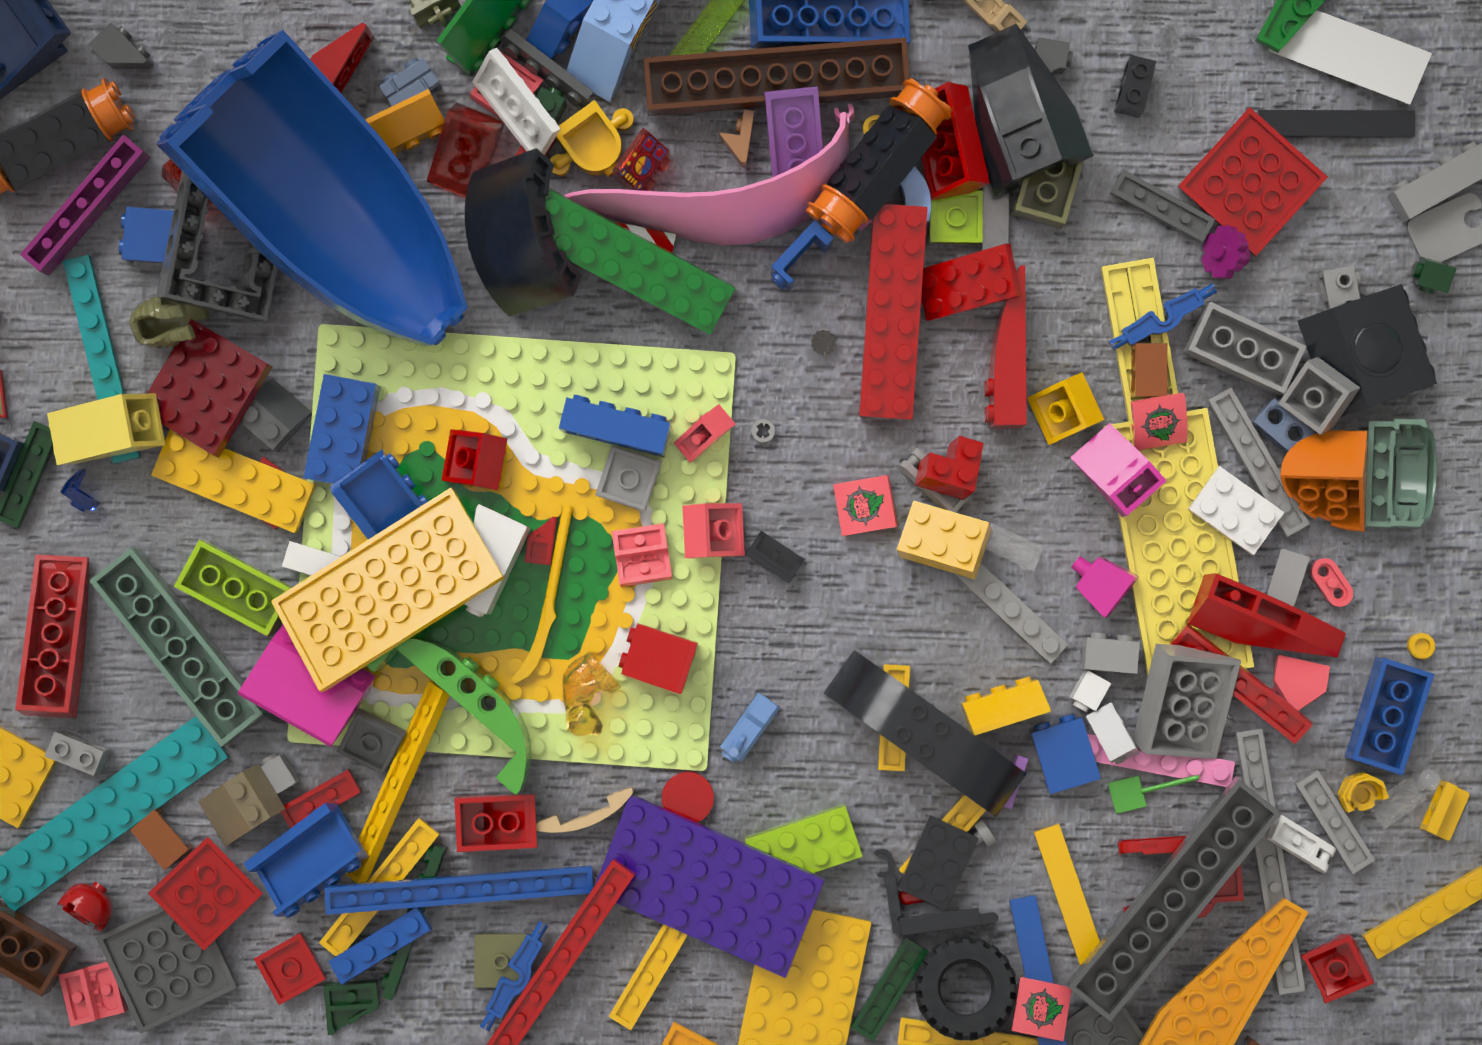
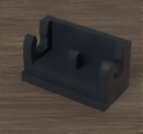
M760 531L745 554L787 583L791 582L805 560L763 531Z

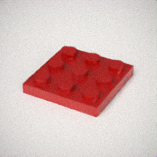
M207 837L147 894L204 951L263 893Z

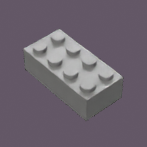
M1209 302L1204 305L1183 353L1278 397L1286 393L1306 349V345Z

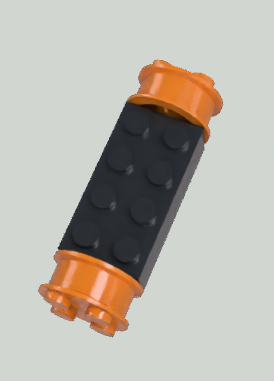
M106 78L101 79L102 84L90 90L83 88L80 92L1 132L0 194L8 190L15 192L23 185L108 141H113L114 135L126 129L133 131L135 115L128 104L124 106L119 97L122 93L116 82H109Z
M912 78L903 82L904 89L897 98L892 97L889 100L890 105L880 114L870 130L864 134L862 140L849 153L844 163L831 176L828 183L821 186L822 193L814 203L809 202L807 204L806 213L816 221L819 220L822 223L821 226L832 236L836 234L839 239L847 244L849 241L852 242L855 239L853 234L862 223L867 224L868 219L872 220L935 141L937 138V127L943 120L950 119L951 107L937 98L938 92L930 85L926 84L923 87Z

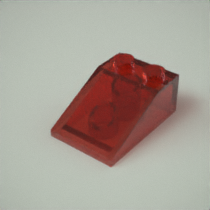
M457 102L447 112L426 181L466 197L472 173L490 166L505 123L502 120Z

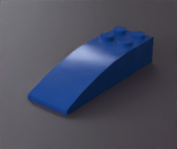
M749 0L751 48L762 49L906 37L907 44L910 43L909 0Z

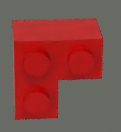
M959 435L948 445L946 457L930 452L919 461L915 486L965 500L975 492L984 443Z

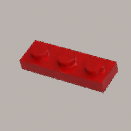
M348 769L285 804V810L281 814L288 827L292 828L324 803H337L340 805L361 793L362 790L351 770Z

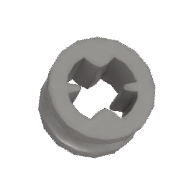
M760 419L752 426V436L758 443L767 444L775 436V427L769 420ZM763 425L765 427L767 425L770 427L767 438H764L763 435L762 438L757 436L759 433L758 426Z

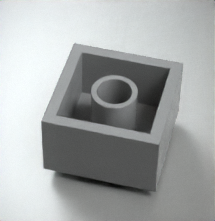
M1316 357L1304 364L1278 404L1321 435L1333 429L1360 390V387L1319 357Z

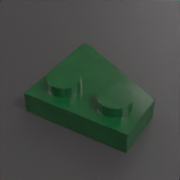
M378 979L348 981L342 985L340 982L325 983L323 986L328 1035H333L338 1029L347 1024L354 1023L361 1016L375 1011L380 1006Z

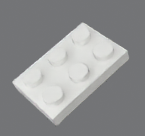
M1221 466L1216 468L1188 508L1190 512L1250 555L1256 553L1284 514L1282 510Z

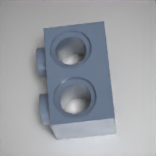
M1272 398L1266 402L1251 422L1261 435L1286 455L1296 443L1313 435L1315 431L1278 403L1281 398L1278 400ZM1270 410L1278 414L1279 420L1277 424H1272L1268 420ZM1290 427L1297 429L1299 433L1296 441H1292L1288 437Z

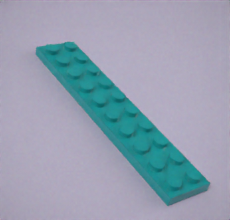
M195 716L0 856V896L9 908L14 911L20 909L134 827L154 809L163 806L230 756L223 747H220L197 716Z

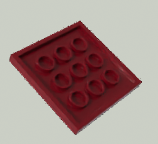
M190 319L187 325L192 326L195 338L180 341L173 348L147 394L156 393L161 424L219 458L273 366Z

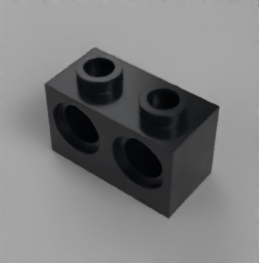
M1134 55L1128 58L1114 112L1136 118L1143 114L1157 61Z

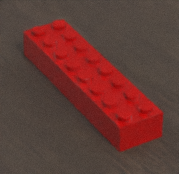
M884 204L872 219L859 416L911 420L913 418L928 207Z

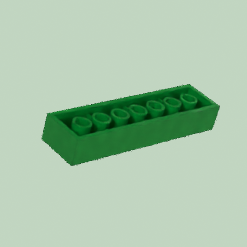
M549 188V195L545 196L546 211H550L555 232L552 237L557 249H562L570 262L711 335L735 290L732 284Z

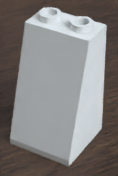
M478 504L474 525L505 578L465 603L467 605L466 611L483 617L484 614H492L532 528Z

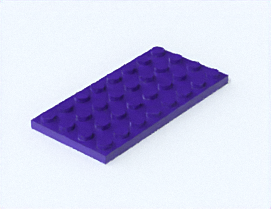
M632 794L627 800L596 883L611 861L616 859L636 873L616 902L617 904L786 978L826 878Z

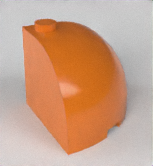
M1335 430L1321 435L1319 433L1313 434L1296 443L1287 452L1281 466V482L1288 497H1293L1299 504L1300 510L1314 519L1318 516L1331 521L1330 525L1333 527L1365 532L1368 457L1367 431Z

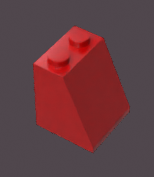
M637 623L636 628L631 627L626 641L631 643L628 653H622L618 665L619 668H623L621 674L682 694L698 642Z

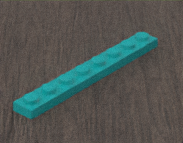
M84 255L65 260L63 264L97 400L125 394L92 258L90 255ZM140 451L112 456L113 464L141 458Z

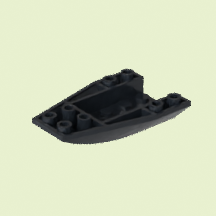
M1017 24L968 45L975 120L989 181L996 198L1020 188L1019 181L1063 162L1070 167L1094 156L1076 107Z

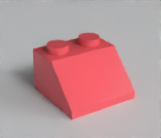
M704 503L682 506L685 558L745 556L742 503Z

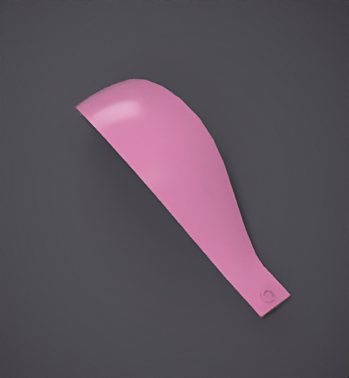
M851 103L848 104L849 112L847 114L846 112L840 113L838 107L834 109L835 119L840 123V127L832 141L818 154L784 173L748 186L714 192L691 193L589 189L568 193L564 196L607 219L673 233L677 237L717 245L753 244L784 234L812 218L806 213L807 204L809 202L814 203L822 193L821 186L829 182L831 176L840 168L850 153L849 130L850 122L855 117L854 107Z

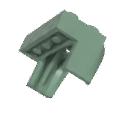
M1425 419L1369 421L1365 527L1421 529L1431 518L1436 494L1437 454L1433 430ZM1402 447H1418L1420 450L1399 449ZM1396 456V484L1394 497V467ZM1399 503H1418V504H1417V505H1400Z

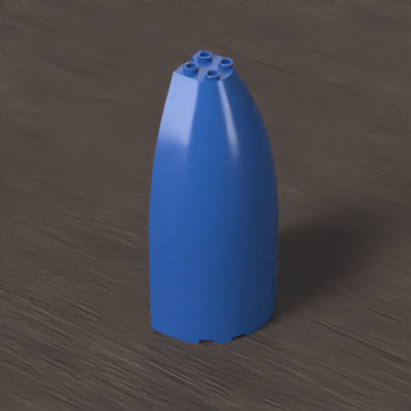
M282 29L269 35L256 45L258 48L255 47L239 57L232 64L233 68L231 70L227 69L208 84L173 119L176 124L169 125L159 137L160 140L156 142V145L262 255L322 303L356 322L390 336L422 346L439 344L446 337L445 329L449 325L452 327L456 326L463 319L464 316L462 314L468 307L448 244L430 206L382 138Z

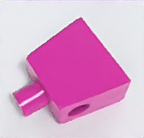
M1080 556L1071 567L1082 576L1076 588L1104 618L1112 614L1139 578L1136 574L1103 557H1098L1091 564Z

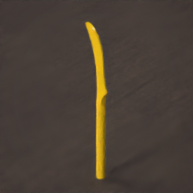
M563 505L543 610L535 640L528 656L517 672L510 678V682L524 680L538 666L549 630L557 617L555 613V598L573 510L571 506Z

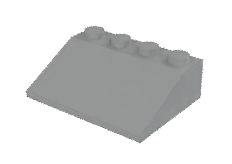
M1156 643L1133 736L1135 744L1145 754L1216 759L1241 660L1181 645Z

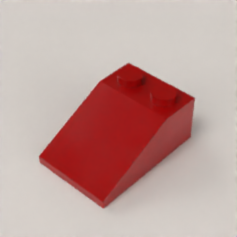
M360 23L313 54L310 60L342 94L375 37L366 24Z
M535 794L467 795L454 798L457 852L537 848Z

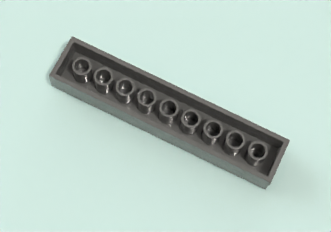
M1235 777L1068 980V988L1111 1022L1282 813L1244 782Z

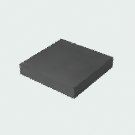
M358 708L336 752L384 775L406 734V730Z

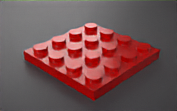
M1249 107L1177 187L1205 213L1214 218L1220 226H1233L1237 228L1238 232L1244 233L1250 253L1257 256L1328 176Z

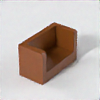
M1135 343L1131 346V398H1154L1167 395L1168 343Z
M159 807L150 812L130 831L163 870L171 868L194 847L191 843L186 845L160 815L163 810Z

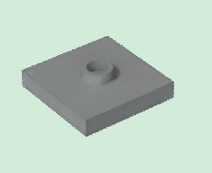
M612 445L595 496L646 512L662 462Z

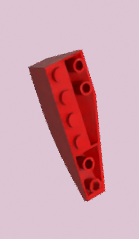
M1217 573L1204 574L1187 624L1235 644L1338 658L1346 636L1345 632L1296 607Z

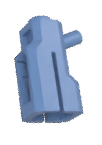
M758 692L720 745L724 750L721 754L733 763L736 760L742 762L780 707Z

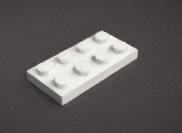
M497 48L489 51L472 83L526 152L537 148L545 155L560 131V127Z

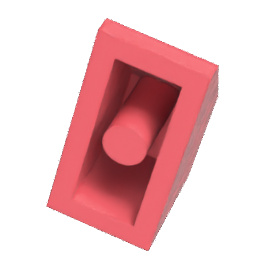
M718 404L701 416L674 444L691 463L736 424Z

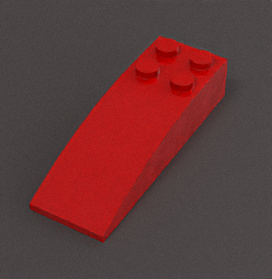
M1020 265L1016 270L1022 296L1003 301L996 323L991 348L989 378H987V381H984V396H989V405L984 409V421L989 423V429H1021L1027 425L1025 265Z
M35 554L15 710L24 716L77 718L86 641L89 589L88 557Z

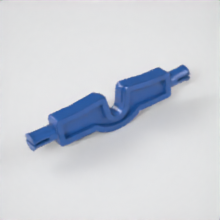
M1211 283L1199 291L1194 288L1184 295L1163 304L1167 315L1165 322L1160 321L1153 311H1149L1136 322L1122 329V334L1109 341V345L1111 346L1120 341L1111 347L1115 351L1127 343L1129 346H1132L1151 334L1158 335L1172 330L1179 324L1183 316L1201 307L1205 303L1204 300L1217 293L1216 288L1206 293L1215 286Z
M538 921L533 933L525 936L520 947L510 959L508 966L519 974V978L511 980L505 976L500 977L494 993L486 1006L488 1013L480 1025L481 1028L484 1029L488 1023L486 1031H490L497 1017L500 1019L503 1017L513 997L521 993L527 986L531 977V965L543 945L541 938L547 927H549L547 924L544 923L543 925L542 921Z

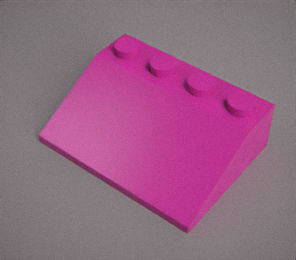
M282 625L239 689L238 695L332 747L368 696L376 676L362 668L327 691L320 692L286 628Z

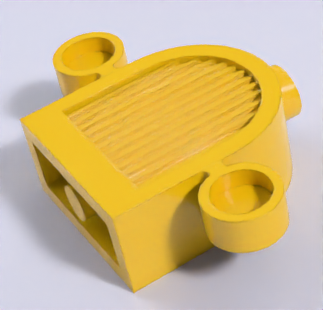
M594 100L560 124V131L555 138L566 153L556 154L551 157L550 161L554 164L552 173L559 177L565 176L570 171V163L573 161L577 168L586 174L594 176L606 174L607 177L614 175L620 169L618 163L622 156V143L617 129L627 131L633 126L634 118L631 111L625 108L618 109L613 114V119L609 120Z

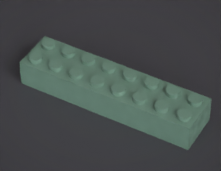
M129 548L89 580L220 747L229 745L264 717L258 705L238 695L244 680L139 548Z

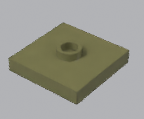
M528 933L474 934V988H496L501 976L511 980L519 978V974L510 968L508 963Z

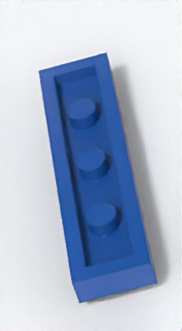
M416 907L328 962L342 985L433 929L421 907Z

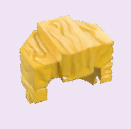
M1363 772L1344 777L1337 792L1341 807L1348 813L1354 811V809L1365 811L1375 806L1374 801L1377 799L1385 800L1389 798L1384 782Z

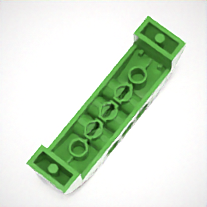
M411 637L366 665L373 672L381 671L398 651L516 752L514 757L496 776V779L515 795L525 787L531 761L530 740L526 725L512 701L498 688L500 683L491 675L484 676L478 671L480 666L470 657L463 658L454 650L438 642ZM448 661H452L456 666V671L453 675L446 671ZM468 678L473 679L476 683L474 692H470L466 688ZM488 695L495 698V709L487 707L486 698Z

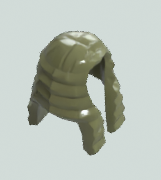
M152 297L150 300H144L142 305H137L136 309L131 313L129 325L135 340L141 345H146L150 348L155 346L159 349L163 346L176 347L180 341L195 338L192 326L187 325L190 319L194 321L208 319L209 312L207 309L186 305L183 302L177 303Z

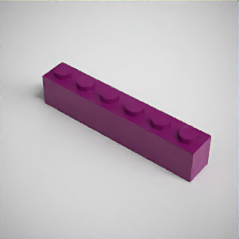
M123 134L20 255L39 272L49 276L151 157Z

